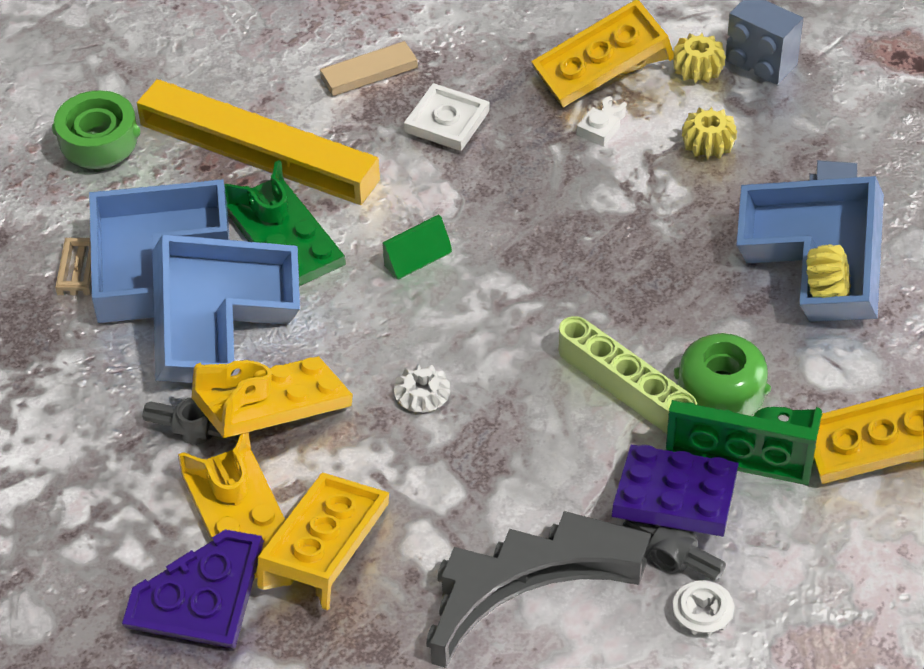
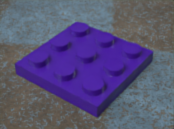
M631 444L614 499L612 517L724 537L739 463L728 461L721 457L709 458L692 455L685 451L673 452L656 449L650 445L638 446Z

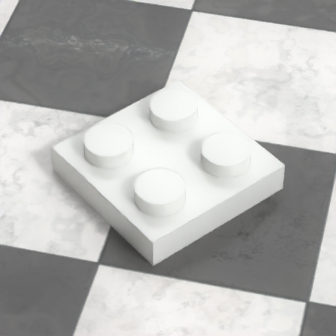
M433 83L405 120L404 132L462 151L489 113L490 102Z

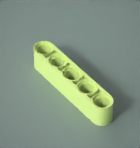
M571 316L563 319L560 323L558 345L560 356L667 434L668 414L672 400L691 402L697 405L693 395L586 319Z

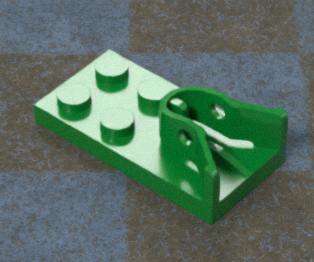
M280 160L274 163L271 180L250 188L249 186L224 184L228 216L248 242L297 246L299 287L346 265L345 255L284 181Z
M672 400L668 414L666 450L673 452L685 451L692 455L709 458L721 457L728 461L738 462V471L809 486L822 410L818 407L807 410H792L787 407H765L758 410L754 416H749L730 410H720L696 405L691 402ZM781 415H785L789 418V420L781 421L778 417Z

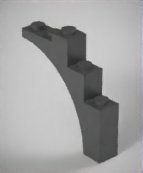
M564 511L559 525H552L548 539L509 529L505 541L497 543L493 557L454 547L449 560L444 559L438 571L437 580L442 582L443 596L439 610L441 618L438 626L434 624L431 626L426 641V646L431 648L432 664L447 668L458 645L480 620L499 605L524 592L552 583L579 579L614 580L639 585L649 558L648 551L651 534Z

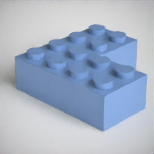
M876 176L741 185L736 246L746 263L802 261L800 306L809 322L878 319L884 194ZM829 244L841 245L847 255L849 273L851 275L849 296L813 297L810 293L806 272V260L810 249Z
M223 179L89 192L92 301L97 322L106 323L154 318L153 249L162 234L230 240L228 208Z
M162 234L153 249L155 381L192 383L193 369L196 364H229L233 362V321L289 325L300 310L297 246Z

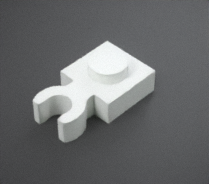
M606 97L603 100L601 110L592 107L579 122L576 135L605 146L620 128V120L626 116L627 103L623 102L619 107L614 108L612 107V97Z

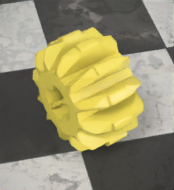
M689 33L687 38H679L677 45L674 47L673 65L675 74L682 75L683 81L693 79L695 84L698 80L709 83L710 78L719 77L723 66H725L726 56L724 55L723 43L715 41L714 36L704 37L703 33L700 36H694Z
M712 106L706 111L698 107L696 113H688L684 126H682L685 150L693 151L694 157L705 155L707 160L710 156L721 159L723 153H730L737 139V130L733 116H726L724 109L718 112L714 111Z
M829 244L810 249L806 260V272L810 293L813 297L849 296L851 275L849 273L847 255L841 245Z

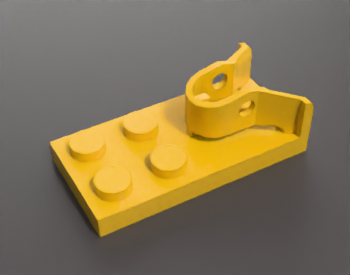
M634 0L532 60L531 63L534 70L564 108L617 75L634 72L643 68L646 64L664 60L671 61L674 58V53L665 31L639 0Z
M319 356L305 358L304 360L284 365H275L271 368L256 361L240 360L229 364L202 365L198 363L193 369L191 398L223 438L352 406L353 394ZM239 369L238 374L231 376L233 370Z
M924 387L822 413L814 454V461L821 483L825 484L905 462H923Z
M249 432L240 434L237 445L233 450L208 459H200L185 452L178 454L182 478L210 540L213 541L212 537L225 529L259 535L264 540L262 552L285 522V518L251 450ZM257 565V569H256V573H255L254 579L257 578L258 565Z
M322 472L258 556L257 587L267 590L281 586H290L294 581L316 587V596L319 597L322 609L329 610L332 584L388 506L389 492Z

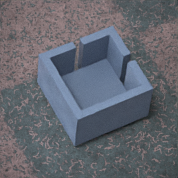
M742 0L729 13L727 35L730 37L727 39L725 61L747 71L753 68L755 75L779 85L798 65L804 17L766 0Z

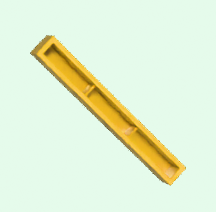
M156 79L136 102L141 126L273 173L274 163L280 160L284 178L358 205L364 203L380 181L379 158L288 126L285 123L260 116L257 113L243 110L229 103L181 88L175 84Z

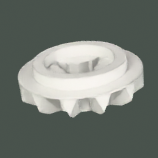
M417 364L413 370L404 368L402 376L396 377L394 395L397 402L407 410L422 413L430 412L440 408L448 400L450 381L447 380L444 371H436L433 365L428 368H421ZM416 383L421 385L428 384V390L423 388L416 389Z
M705 580L693 581L682 586L674 596L673 616H676L680 628L687 627L692 631L693 635L702 632L707 633L711 637L717 630L725 631L727 624L733 620L734 601L730 593L717 583ZM697 605L702 608L707 605L710 606V614L708 615L705 612L697 614Z

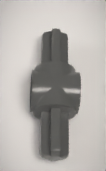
M192 398L184 399L176 407L152 401L144 405L143 420L171 426L173 433L180 434L181 438L188 444L198 445L210 440L212 436L222 437ZM240 434L227 437V439L238 441Z
M625 520L622 525L651 534L648 551L650 559L657 567L666 572L674 573L678 569L684 571L688 567L711 580H717L725 570L726 563L723 560L698 548L697 537L693 531L665 526L657 527L653 524Z

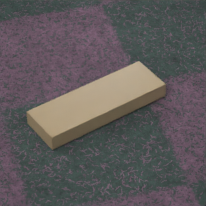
M403 41L320 69V76L332 96L418 68V59L407 43Z

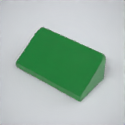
M436 215L382 243L384 266L396 279H401L452 252L451 243L440 215Z

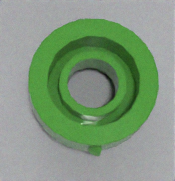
M88 91L71 97L57 110L54 123L52 124V132L57 136L62 154L74 165L86 169H105L121 163L133 152L137 139L140 136V128L136 123L132 104L125 97L111 91Z
M711 334L694 341L685 350L679 367L673 371L675 379L678 380V385L693 395L697 405L730 410L739 414L751 416L756 413L762 406L765 396L771 391V386L767 383L768 368L764 355L752 342L733 334ZM716 371H726V372H729V373H732V374H730V375H722V374H718V373H715V372H716Z

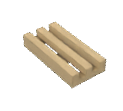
M65 238L55 286L57 295H64L65 291H70V295H77L78 291H83L84 295H91L90 238ZM73 246H78L72 281H67ZM89 246L83 281H80L86 247Z

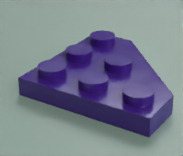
M225 529L212 537L213 541L195 552L191 550L167 565L165 571L149 581L145 579L132 587L122 621L123 626L127 629L236 649L258 565V556L264 543L262 536Z

